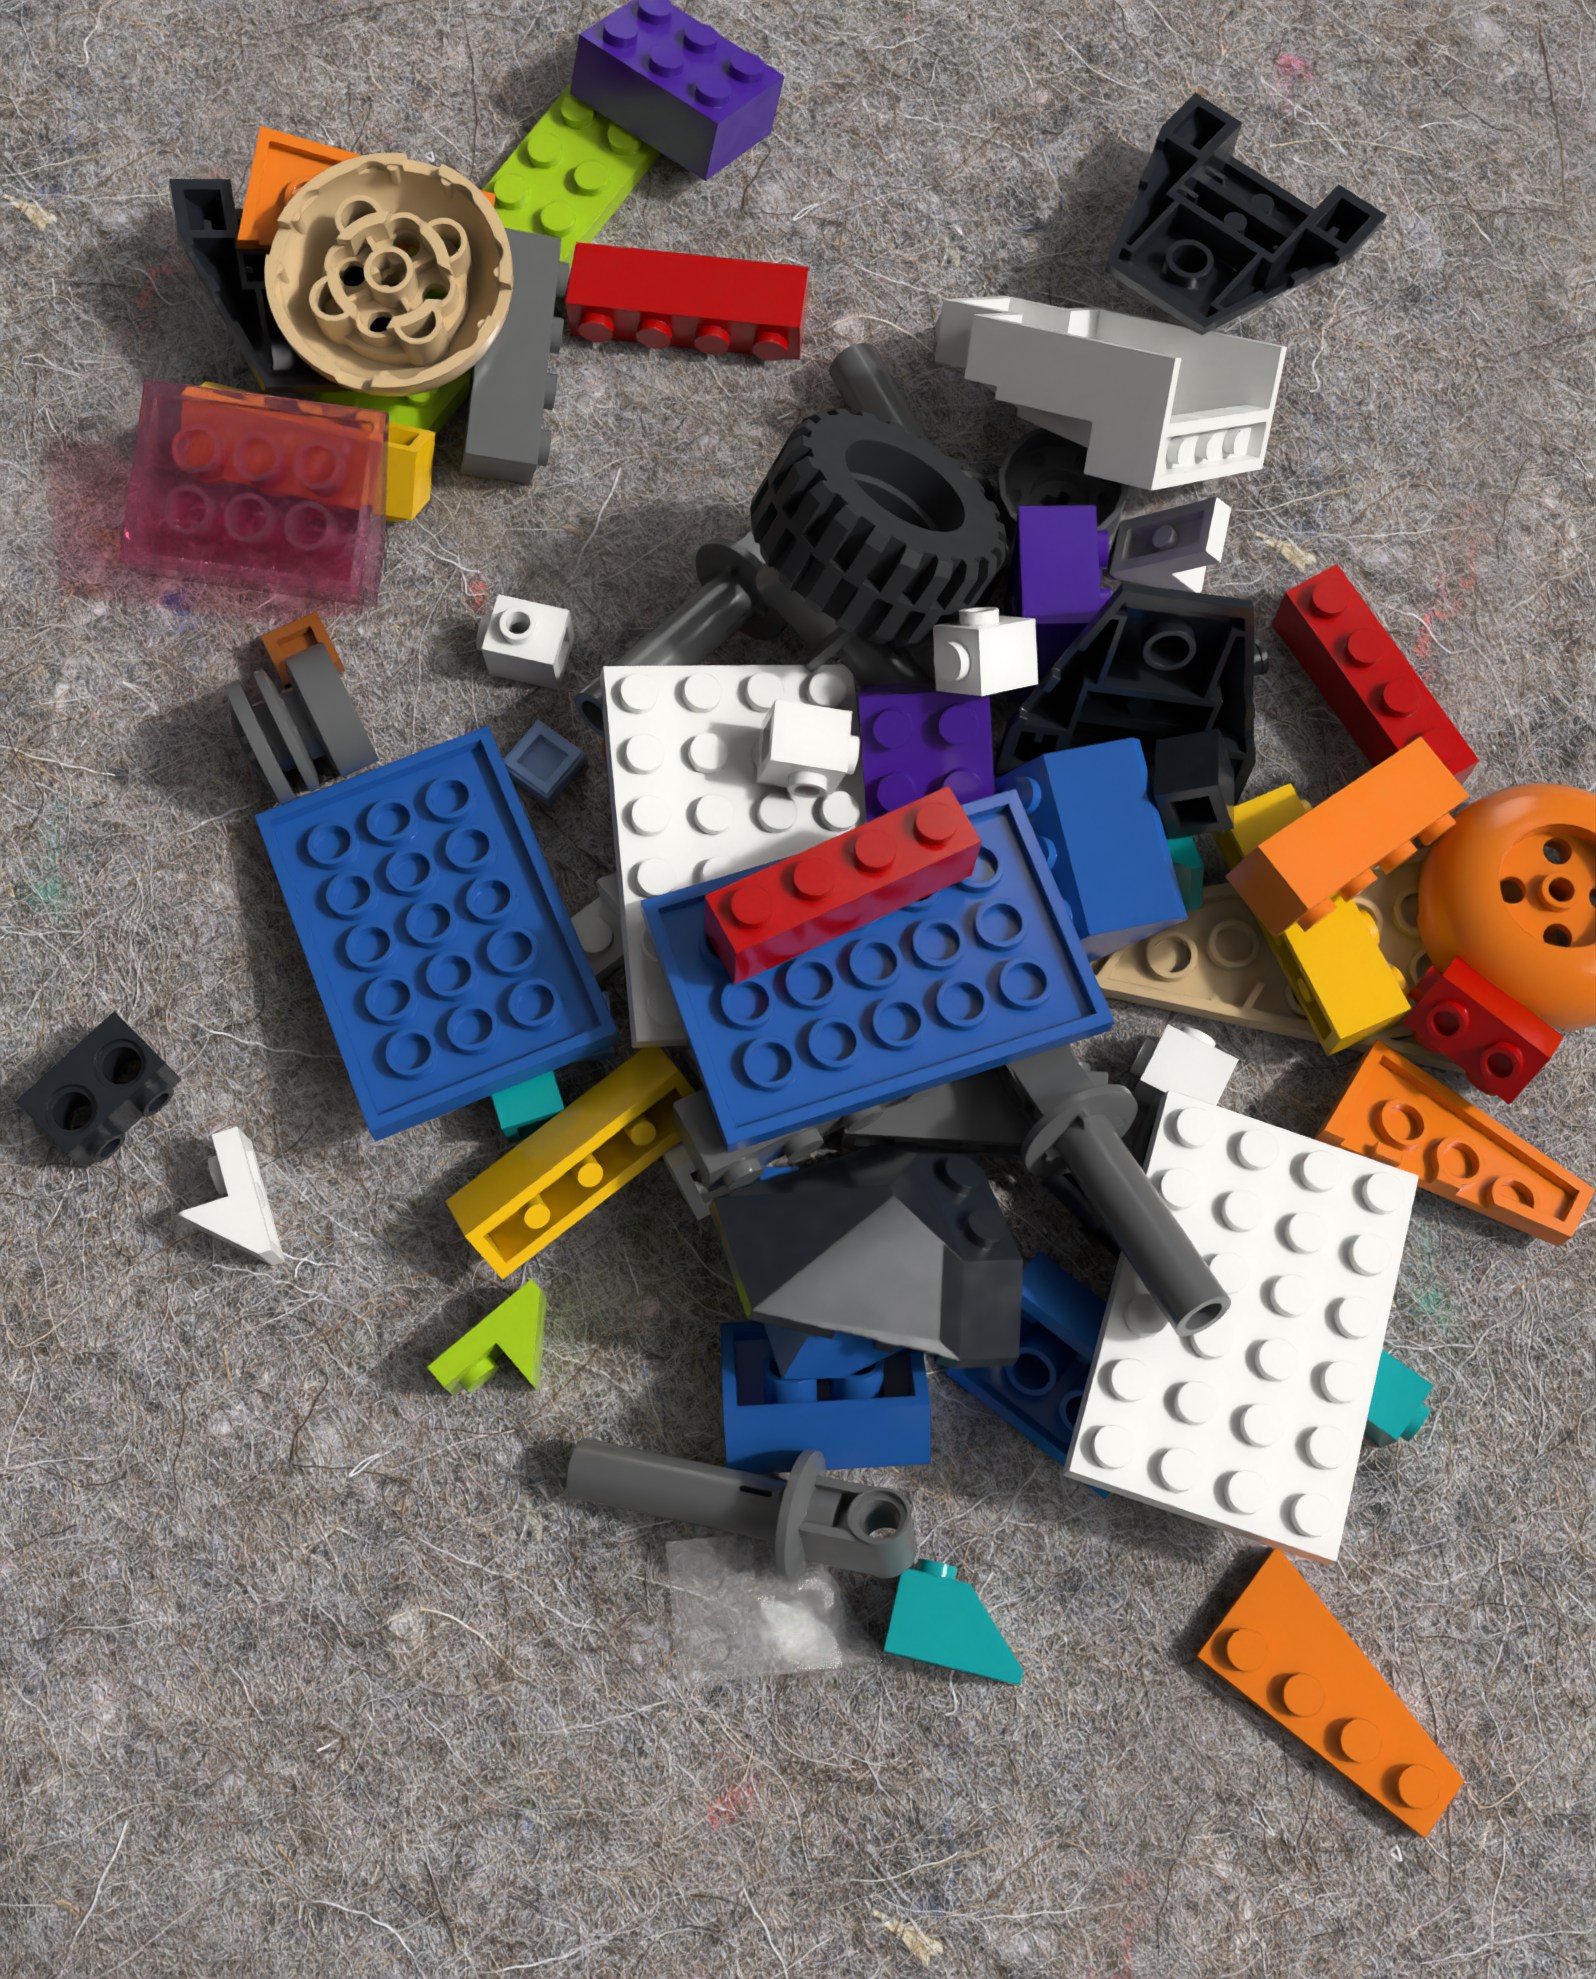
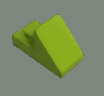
M531 1278L427 1366L441 1385L453 1396L462 1388L467 1393H471L487 1382L499 1368L495 1360L504 1352L537 1391L539 1390L547 1299L539 1286Z

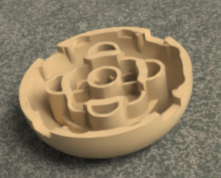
M375 153L345 160L326 169L307 182L291 198L277 220L279 228L272 242L270 254H266L264 267L267 298L272 314L282 334L299 357L313 370L344 388L359 393L386 397L409 396L434 390L450 383L473 367L485 355L503 327L512 298L514 280L512 255L505 228L498 213L479 188L466 177L442 163L440 167L428 163L409 160L405 153ZM397 243L413 244L420 246V249L414 257L410 258L405 251L396 247ZM352 266H359L364 269L365 280L355 287L345 285L343 281ZM432 289H442L448 293L442 301L438 299H426L424 301L426 293ZM382 316L391 318L386 328L387 330L381 332L370 331V325L376 318Z

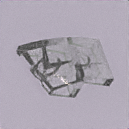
M731 1535L666 1542L679 1686L882 1664L880 1650L825 1564L809 1561L801 1578L795 1583L781 1581L777 1576L775 1556L772 1551L773 1542L743 1535Z

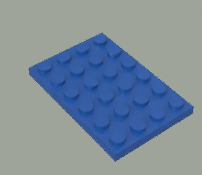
M489 726L254 815L368 1130L375 1142L622 1043Z
M1016 789L961 805L982 841L972 876L736 985L733 984L704 930L705 895L789 857L641 901V913L727 1153L1110 1031L1114 1019Z

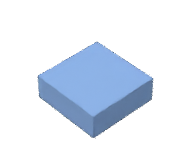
M538 719L505 757L503 762L511 780L550 807L586 765L588 760L585 752Z

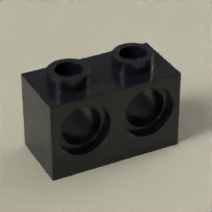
M114 1011L25 1092L16 1103L69 1157L87 1169L94 1161L102 1162L112 1156L124 1143L126 1138L124 1133L143 1116L149 1117L159 1112L170 1101L174 1094L173 1088L182 1079ZM140 1060L141 1069L137 1077L129 1083L117 1084V1074L121 1067L130 1061ZM92 1105V1114L89 1121L79 1129L69 1130L68 1122L71 1114L81 1106Z

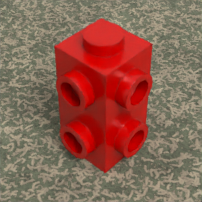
M1458 955L1443 973L1432 965L1408 994L1417 1004L1403 1023L1413 1030L1416 1040L1430 1052L1437 1055H1445L1464 1069L1468 1080L1478 1090L1490 1096H1498L1509 1105L1551 1059L1564 1037L1521 1003L1482 977Z

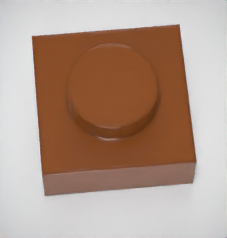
M317 611L261 635L286 689L292 686L287 673L285 658L322 641L338 674L345 671Z

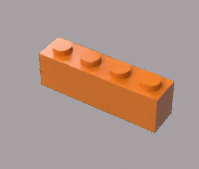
M1419 737L1259 844L1225 877L1274 939L1296 923L1304 932H1307L1337 909L1331 900L1333 897L1339 894L1346 903L1378 879L1372 872L1374 868L1380 866L1387 875L1418 851L1412 844L1415 839L1418 838L1426 847L1453 827L1456 821L1449 813L1470 796L1424 739Z

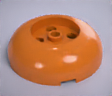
M1554 783L1522 784L1490 793L1474 801L1453 817L1456 824L1433 841L1422 862L1417 882H1419V915L1417 916V924L1427 954L1435 968L1442 973L1458 955L1482 977L1521 1003L1553 1029H1562V1032L1595 1026L1596 908L1591 904L1589 896L1596 898V794L1573 786ZM1547 846L1557 850L1561 864H1554L1548 861L1544 856L1543 847ZM1512 881L1520 887L1522 895L1518 903L1511 904L1503 900L1500 882ZM1560 929L1568 938V946L1560 947L1544 942L1543 934H1551Z

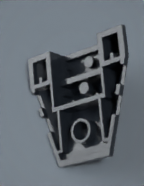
M1194 93L1161 127L1147 167L1144 169L1131 207L1127 211L1106 263L1105 272L1200 335H1204L1352 259L1384 224L1387 215L1339 184L1316 209L1306 204L1233 157L1242 122L1197 93Z
M169 179V191L177 238L263 392L353 391L328 380L313 370L292 349L282 334L272 314L265 286L266 254H270V250L236 248L243 209H235L231 180ZM352 266L346 274L343 283L352 287L360 285L365 280L364 269L359 266ZM383 316L376 318L370 325V331L381 332L387 330L386 328L391 318Z
M1122 582L1009 719L995 760L994 775L1003 776L1043 754L1126 738L1139 739L1145 760L1155 762L1156 740L1220 729L1234 771V806H1237L1256 762L1254 741L1255 700L1253 693V673H1255L1253 601Z
M871 1145L712 1199L709 1210L747 1319L829 1339L833 1338L836 1331L873 1339V1349L892 1354L895 1353L898 1346L934 1354V1364L954 1369L1013 1366L1018 1360L1023 1258L976 1153L936 1146Z

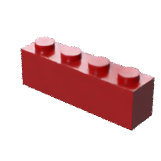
M576 242L565 302L571 336L583 337L592 342L618 340L636 342L655 349L674 346L698 349L703 353L711 355L730 352L756 355L767 361H778L784 358L800 360L808 306L809 266Z
M1336 563L1286 591L1272 625L1371 765L1376 767L1419 737H1422L1462 786L1480 760Z
M947 786L705 895L704 930L733 984L736 985L972 876L982 841L952 790Z

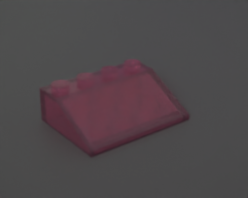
M144 379L118 562L145 576L377 607L385 551L389 414L387 411Z

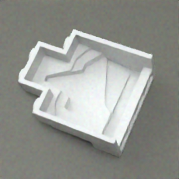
M1009 296L943 299L942 312L935 326V338L937 341L935 362L965 368L964 379L980 382L996 393V400L1009 402L1018 408V417L1087 447L1084 474L1152 491L1263 468L1287 347L1213 331L1200 335L1185 325L1098 307L1066 309Z

